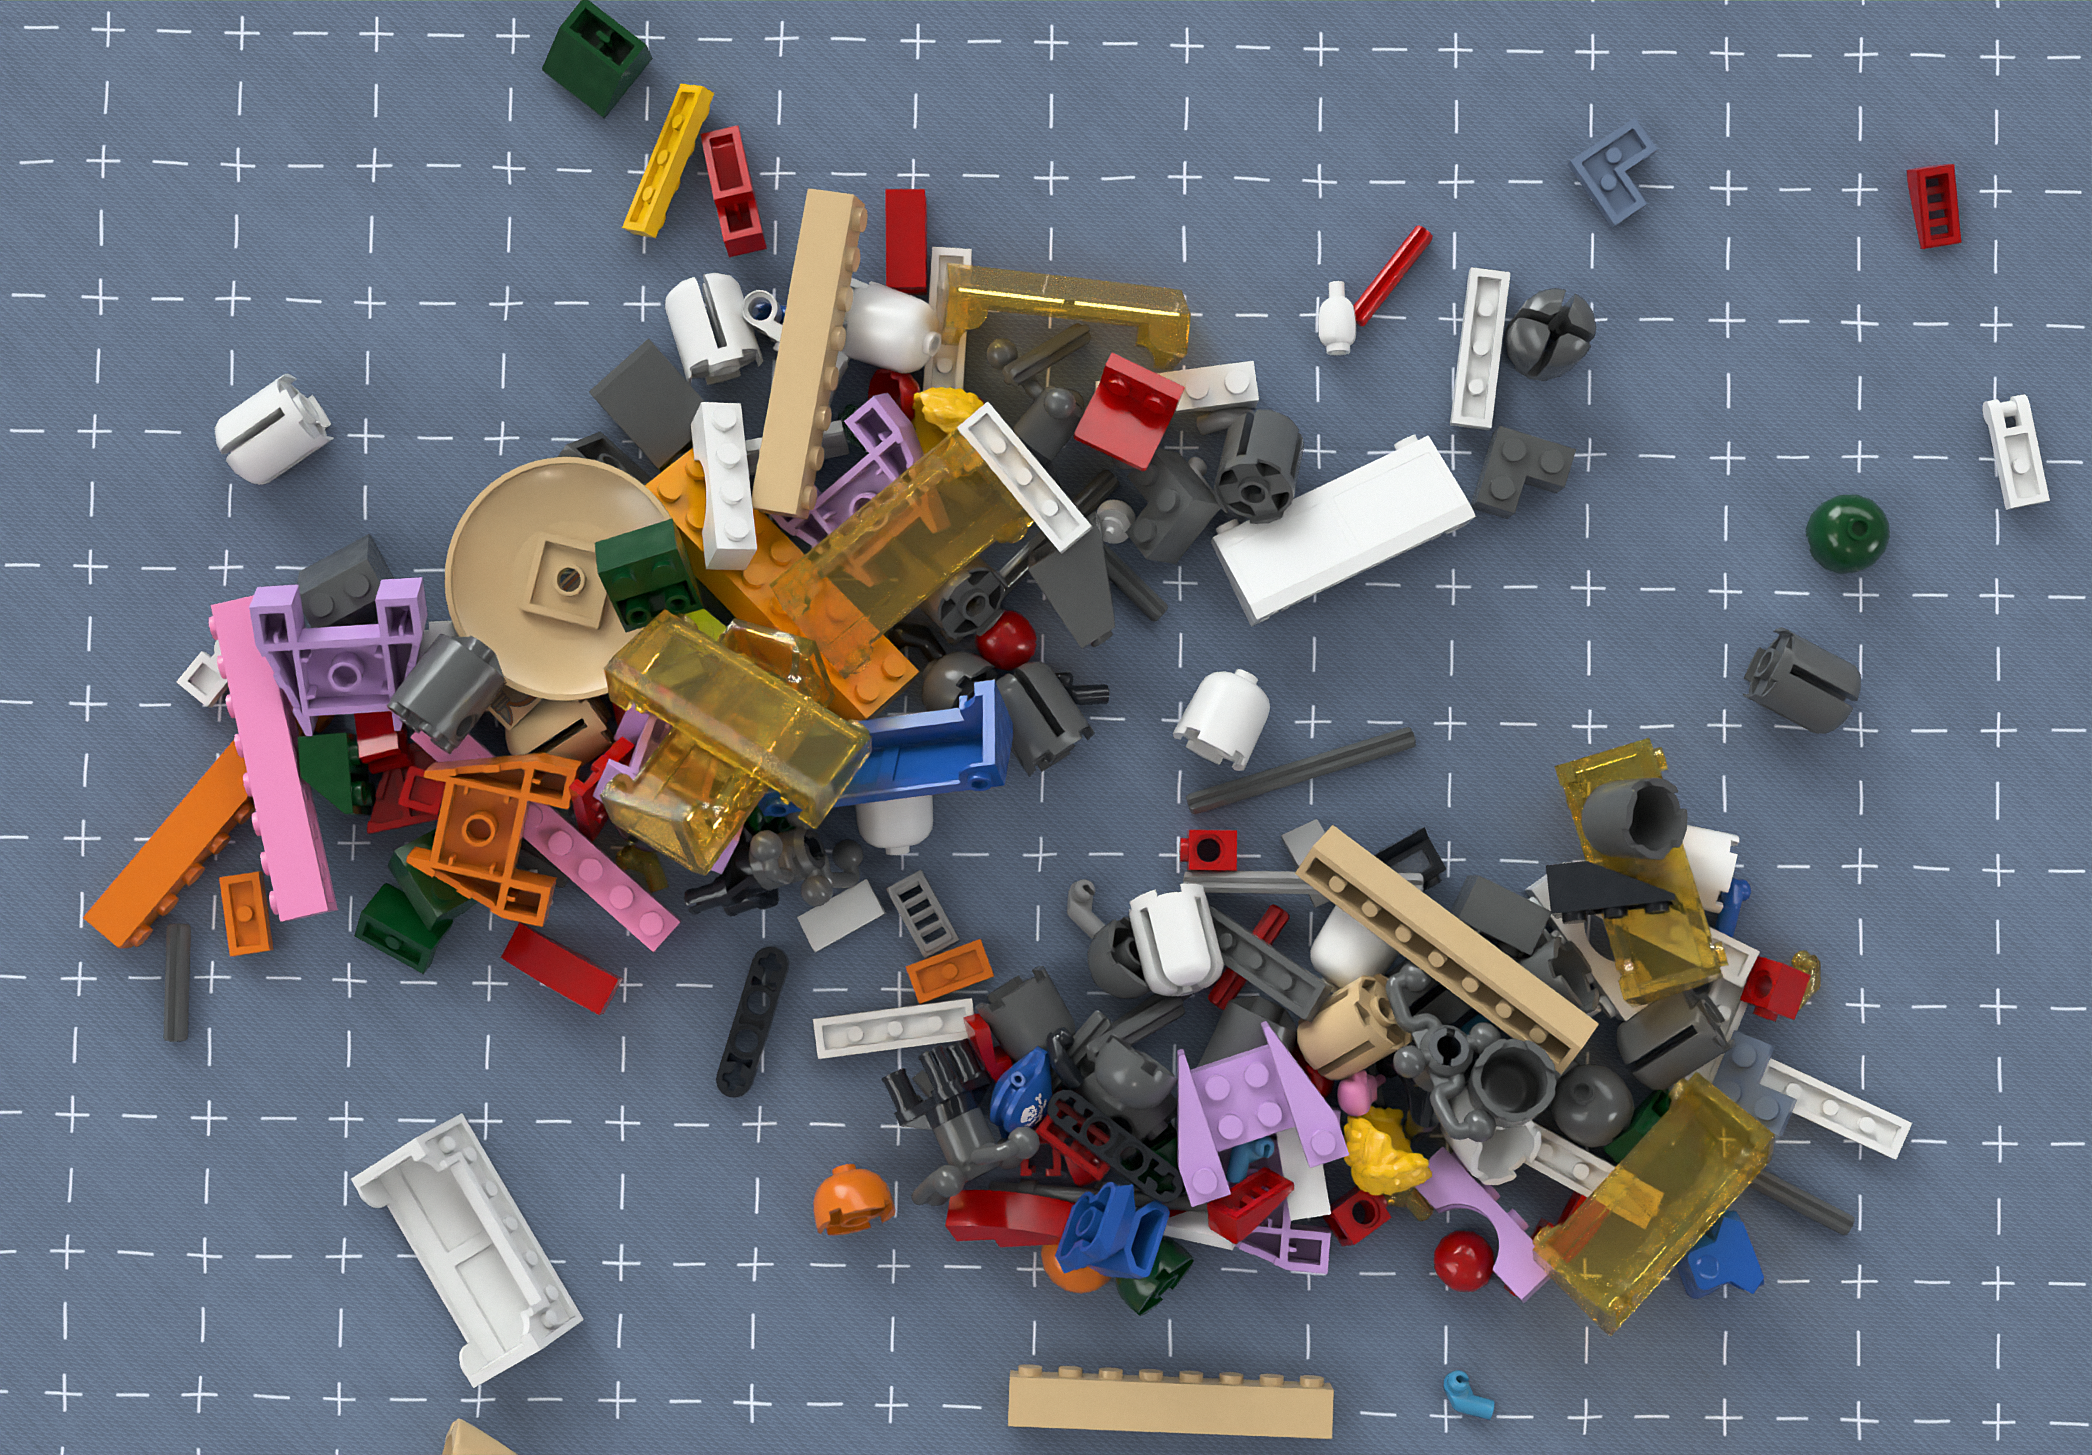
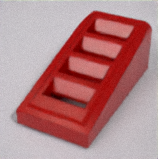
M1939 164L1906 170L1920 249L1961 243L1954 164ZM1938 178L1939 185L1926 187V179ZM1941 194L1942 201L1928 203V195ZM1944 210L1945 217L1929 219L1930 211ZM1947 225V233L1931 235V227Z
M1059 1100L1056 1102L1055 1105L1059 1108L1058 1118L1061 1119L1062 1116L1066 1117L1068 1115L1078 1122L1076 1125L1081 1128L1087 1119L1076 1114L1066 1103ZM1047 1114L1035 1130L1038 1137L1100 1182L1110 1167L1101 1160L1096 1167L1093 1166L1089 1161L1094 1155L1087 1150L1083 1157L1080 1156L1076 1151L1081 1145L1075 1140L1070 1147L1067 1146L1063 1141L1068 1135L1063 1131L1057 1137L1054 1136L1051 1130L1055 1125L1049 1120ZM1093 1124L1087 1129V1137L1089 1134L1096 1140L1093 1144L1096 1146L1105 1145L1110 1139L1108 1135Z
M1264 1166L1230 1188V1195L1207 1203L1209 1228L1230 1242L1238 1244L1294 1190V1183ZM1264 1186V1187H1266V1188H1268V1189H1270V1190H1269V1191H1265V1190L1262 1189L1261 1187Z

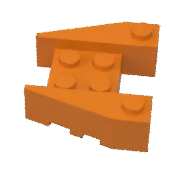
M532 753L432 763L425 771L424 778L446 782L433 847L430 850L415 846L408 854L406 863L432 878L433 876L457 889L456 892L468 899L473 898L490 908L489 911L501 918L543 927L549 916L557 877L516 869L530 801L568 810L572 804L569 786L579 778L582 761L546 753Z

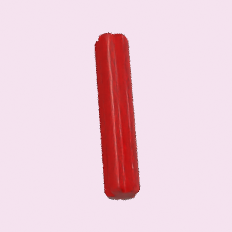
M1418 225L1413 229L1353 305L1357 325L1363 327L1367 324L1430 244L1433 236L1424 227Z
M1272 904L1252 933L1272 945L1289 921L1290 915L1279 906ZM1227 967L1208 995V1000L1219 1009L1224 1010L1228 1001L1236 998L1247 980Z

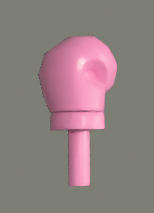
M1363 1069L1348 1079L1341 1080L1337 1093L1341 1109L1350 1116L1358 1117L1366 1114L1372 1102L1377 1100V1088L1386 1082L1385 1076L1379 1074L1374 1077L1367 1074Z

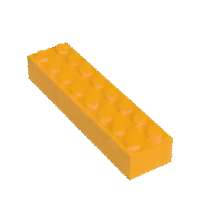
M693 448L645 485L661 501L673 518L686 547L694 575L839 723L874 719L908 688L920 672L819 568L760 511L753 509L757 550L746 570L706 569L702 538L706 513V481L701 462L694 460Z

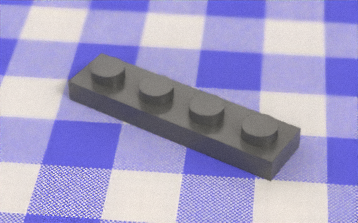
M1209 905L1224 964L1302 1019L1312 1022L1333 987L1214 906Z

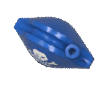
M1037 1046L1007 1069L998 1079L990 1102V1121L998 1126L1002 1138H1008V1135L1017 1127L1027 1126L1033 1129L1047 1116V1105L1052 1097L1048 1051Z

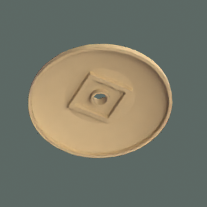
M579 457L547 458L530 462L505 473L488 485L469 505L455 529L448 549L445 564V594L449 614L458 636L469 637L471 635L492 649L497 655L507 682L505 685L534 697L561 701L585 700L608 694L631 683L648 670L663 654L676 633L682 615L625 632L597 573L595 542L672 519L671 515L661 501L640 481L620 469L596 460ZM569 569H575L581 577L579 587L572 592H566L560 584L562 574Z

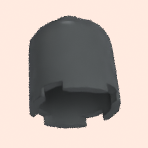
M1639 778L1616 780L1596 787L1587 797L1582 809L1581 824L1584 835L1591 846L1605 856L1662 860L1672 848H1679L1682 845L1687 831L1688 813L1687 809L1680 808L1678 798L1675 793H1678L1677 787L1666 779Z
M1556 937L1535 948L1531 955L1524 954L1514 959V961L1585 1014L1595 1011L1599 1005L1598 988L1591 990L1586 974L1592 972V969L1583 953L1572 941L1563 944L1561 937Z
M1044 966L1033 968L1034 977L1022 981L1019 975L987 995L990 1004L982 1002L976 1006L982 1018L990 1026L991 1032L1014 1063L1037 1046L1048 1051L1045 1042L1047 1035L1050 1032L1053 1034L1059 1027H1065L1072 1037L1075 1034L1076 1026Z
M1499 1039L1484 1049L1470 1072L1467 1086L1470 1104L1474 1110L1482 1109L1489 1113L1495 1119L1496 1126L1512 1128L1522 1126L1541 1114L1554 1098L1556 1086L1555 1065L1546 1051L1530 1040Z

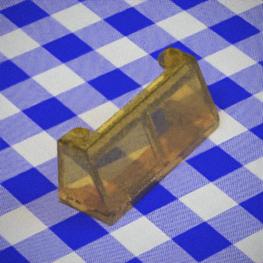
M955 263L946 264L940 322L941 344L958 346L961 336L967 330L980 329L981 324L987 317L988 310L1137 327L1135 346L1144 347L1151 353L1154 360L1153 368L1173 370L1187 355L1191 313L1182 290Z
M956 428L769 585L787 615L842 677L846 679L852 673H860L870 664V656L873 651L872 643L996 540L999 543H1015L1025 536L1028 527L1035 521L977 450Z
M664 609L621 648L604 667L611 702L626 711L635 703L636 710L641 714L648 710L778 791L781 794L782 802L788 805L792 801L797 807L803 809L799 819L815 829L818 828L872 752V736L869 735V731L861 723L853 719L846 721L698 630V626L693 620L680 613L676 616Z
M734 618L716 641L715 651L720 663L719 667L635 778L632 780L629 775L620 773L605 785L604 790L599 796L611 822L690 871L706 876L835 698L833 687L815 640Z
M1646 738L1554 766L1561 787L1563 786L1568 808L1572 813L1585 860L1672 892L1679 900V905L1669 906L1670 912L1664 914L1646 915L1644 909L1628 911V917L1609 920L1603 918L1616 961L1615 967L1622 975L1618 982L1624 1001L1632 1008L1724 978L1722 967L1729 965L1722 941L1716 943L1713 941L1684 843L1682 842L1679 848H1672L1662 860L1609 857L1595 850L1583 832L1581 824L1582 809L1587 797L1596 787L1616 780L1639 778L1664 779L1662 771L1669 770L1662 746L1654 748L1650 738Z
M1698 1072L1688 1081L1682 1078L1669 1093V1097L1672 1099L1669 1110L1563 1225L1558 1224L1553 1228L1549 1225L1545 1226L1532 1242L1535 1246L1532 1249L1534 1261L1610 1337L1772 1160L1775 1134Z

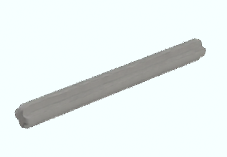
M1188 870L1184 873L1183 884L1202 885L1205 893L1321 894L1298 877L1295 872ZM1398 873L1423 892L1422 874Z

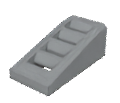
M919 870L886 888L924 959L960 940L923 870ZM920 884L923 892L903 902L900 895ZM928 898L931 906L911 916L908 909ZM936 913L939 920L918 930L915 923ZM944 927L945 935L928 944L925 943L924 936Z

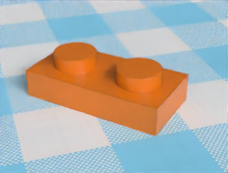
M258 871L219 877L230 957L274 950L263 872Z
M981 939L906 966L919 1004L994 977Z

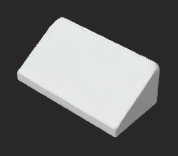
M865 879L831 898L824 905L817 906L797 918L814 952H818L886 914L869 881Z

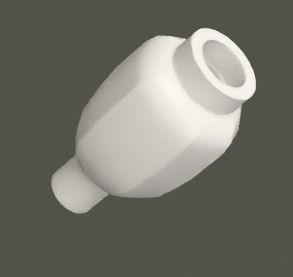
M1342 281L1329 283V298L1322 303L1319 311V338L1322 344L1326 346V353L1328 355L1349 354L1350 346L1356 339L1355 311L1352 303L1345 297V286Z

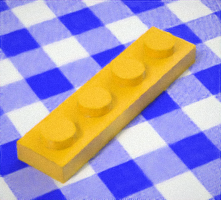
M680 84L622 226L623 229L634 235L656 238L658 231L665 223L666 212L673 194L680 186V177L686 162L694 151L695 140L701 125L709 114L710 103L714 96L712 91L703 86Z

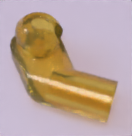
M626 845L622 850L618 851L615 859L616 864L624 871L631 869L643 873L650 894L669 887L657 854L635 848L636 845Z
M1806 950L1798 951L1791 960V964L1795 969L1811 975L1799 1010L1819 990L1821 985V962L1815 954L1810 955Z
M1415 1187L1394 1193L1391 1196L1383 1194L1388 1202V1206L1407 1207L1418 1221H1425L1433 1214L1434 1208Z

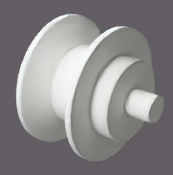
M1112 499L1103 502L1097 510V514L1100 517L1103 541L1112 544L1124 542L1128 538L1125 532L1136 519L1133 509L1123 501Z

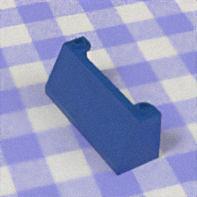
M995 680L974 682V696L970 700L967 695L959 696V708L810 728L806 727L801 717L793 718V724H788L778 719L776 709L756 712L752 796L764 816L782 817L793 812L965 790L985 791L991 787L1005 786L1013 740V722Z

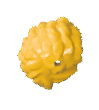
M932 387L921 393H915L913 399L915 402L912 406L915 410V418L912 419L911 423L916 428L915 432L929 468L935 469L937 473L947 472L953 476H968L971 468L977 464L980 455L957 427L981 408L984 403L978 399L977 395L971 392L966 393L961 388Z
M1371 1106L1369 1111L1362 1116H1347L1348 1123L1344 1125L1343 1137L1349 1155L1343 1158L1346 1164L1351 1166V1176L1354 1183L1361 1190L1369 1192L1371 1195L1385 1194L1391 1196L1394 1193L1406 1191L1411 1187L1423 1184L1432 1177V1171L1428 1167L1429 1160L1420 1153H1413L1410 1148V1140L1405 1138L1401 1125L1404 1113L1401 1109L1387 1107L1384 1110L1382 1107L1375 1108Z

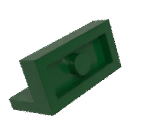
M385 883L361 911L354 936L424 974L432 964L437 945L452 927L453 919L429 932L405 893L391 884Z

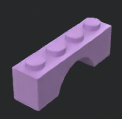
M1441 1147L1429 1159L1428 1167L1432 1171V1177L1423 1184L1414 1186V1188L1439 1214L1452 1209H1469L1482 1214L1494 1225L1499 1239V1253L1493 1271L1525 1303L1559 1271L1557 1265L1553 1262L1558 1255L1543 1239L1535 1243L1524 1232L1529 1227L1525 1220L1513 1208L1506 1213L1496 1202L1501 1197L1491 1185H1485L1482 1182L1478 1184L1468 1173V1169L1454 1151L1450 1154L1444 1147Z

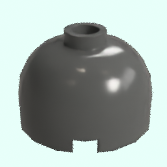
M956 651L944 655L939 660H932L922 674V679L924 680L922 702L926 711L959 708V696L967 695L969 700L974 696V682L997 681L998 672L992 669L995 666L982 657L968 651Z
M1123 917L1119 921L1114 919L1094 935L1087 952L1088 967L1094 983L1103 991L1118 999H1136L1147 994L1151 989L1145 982L1130 918Z
M1110 1034L1101 1047L1095 1064L1097 1083L1106 1091L1102 1098L1122 1112L1126 1106L1136 1110H1148L1159 1105L1169 1095L1178 1079L1175 1078L1171 1071L1145 1052L1137 1051L1131 1047V1043L1114 1034Z
M1592 1063L1576 1066L1561 1077L1563 1081L1555 1086V1096L1551 1101L1552 1116L1561 1132L1575 1144L1587 1147L1605 1146L1613 1142L1615 1136L1630 1126L1634 1113L1633 1096L1623 1079L1606 1066Z

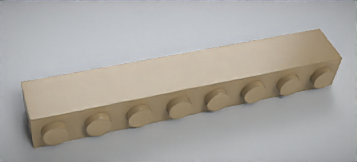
M809 188L807 190L751 497L753 509L762 513L808 520L809 510H813L816 504L817 489L814 486L816 471L822 468L824 462V448L821 444L823 433L828 430L831 423L832 413L831 408L828 407L831 391L836 389L839 379L836 361L838 351L843 350L846 341V330L843 327L845 312L850 311L853 302V290L850 287L852 273L858 270L860 264V249L857 246L860 232L865 231L868 219L865 204L854 194Z
M1334 825L1313 845L1295 872L1298 877L1513 1039L1530 1040L1544 1049L1554 1063L1555 1070L1560 1074L1565 1071L1599 1025V1023Z
M1023 1364L1018 1366V1371L1010 1370L1008 1426L1332 1439L1334 1389L1330 1383H1324V1377L1314 1375L1300 1376V1382L1284 1381V1376L1278 1374H1260L1259 1380L1243 1379V1374L1235 1372L1219 1373V1378H1203V1372L1180 1371L1179 1377L1163 1376V1371L1156 1369L1139 1370V1375H1123L1122 1369L1110 1367L1099 1368V1374L1083 1373V1368L1077 1366H1060L1058 1372H1042V1366Z

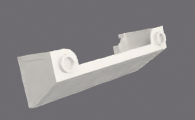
M1416 435L1409 436L1394 444L1396 451L1293 499L1291 505L1284 511L1281 519L1266 524H1250V520L1239 524L1238 520L1234 519L1216 528L1218 535L1212 538L1211 544L1251 627L1269 619L1270 616L1278 613L1279 610L1282 612L1300 601L1425 542L1432 541L1443 533L1447 535L1458 530L1476 517L1469 501L1429 436L1420 440L1417 439Z
M462 1113L416 1137L351 1178L361 1199L373 1208H382L387 1205L468 1344L463 1346L460 1351L459 1360L460 1367L473 1388L540 1351L584 1320Z

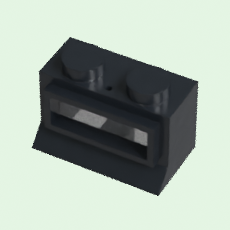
M1425 827L1416 829L1411 835L1384 847L1374 855L1397 873L1422 874L1423 891L1440 883L1442 879L1439 874L1447 870L1433 846Z

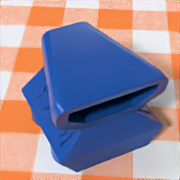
M1108 1182L1100 1189L1097 1195L1087 1191L1072 1206L1055 1257L1064 1274L1088 1266L1106 1277L1145 1278L1151 1273L1170 1211L1167 1206L1156 1201L1135 1209L1133 1184L1118 1186L1113 1182Z
M1726 1206L1714 1210L1705 1208L1700 1232L1682 1220H1673L1663 1226V1233L1685 1291L1691 1298L1699 1299L1707 1296L1727 1283L1738 1289L1746 1290L1751 1294H1754L1759 1286L1764 1285V1276L1746 1228L1735 1210L1729 1211Z

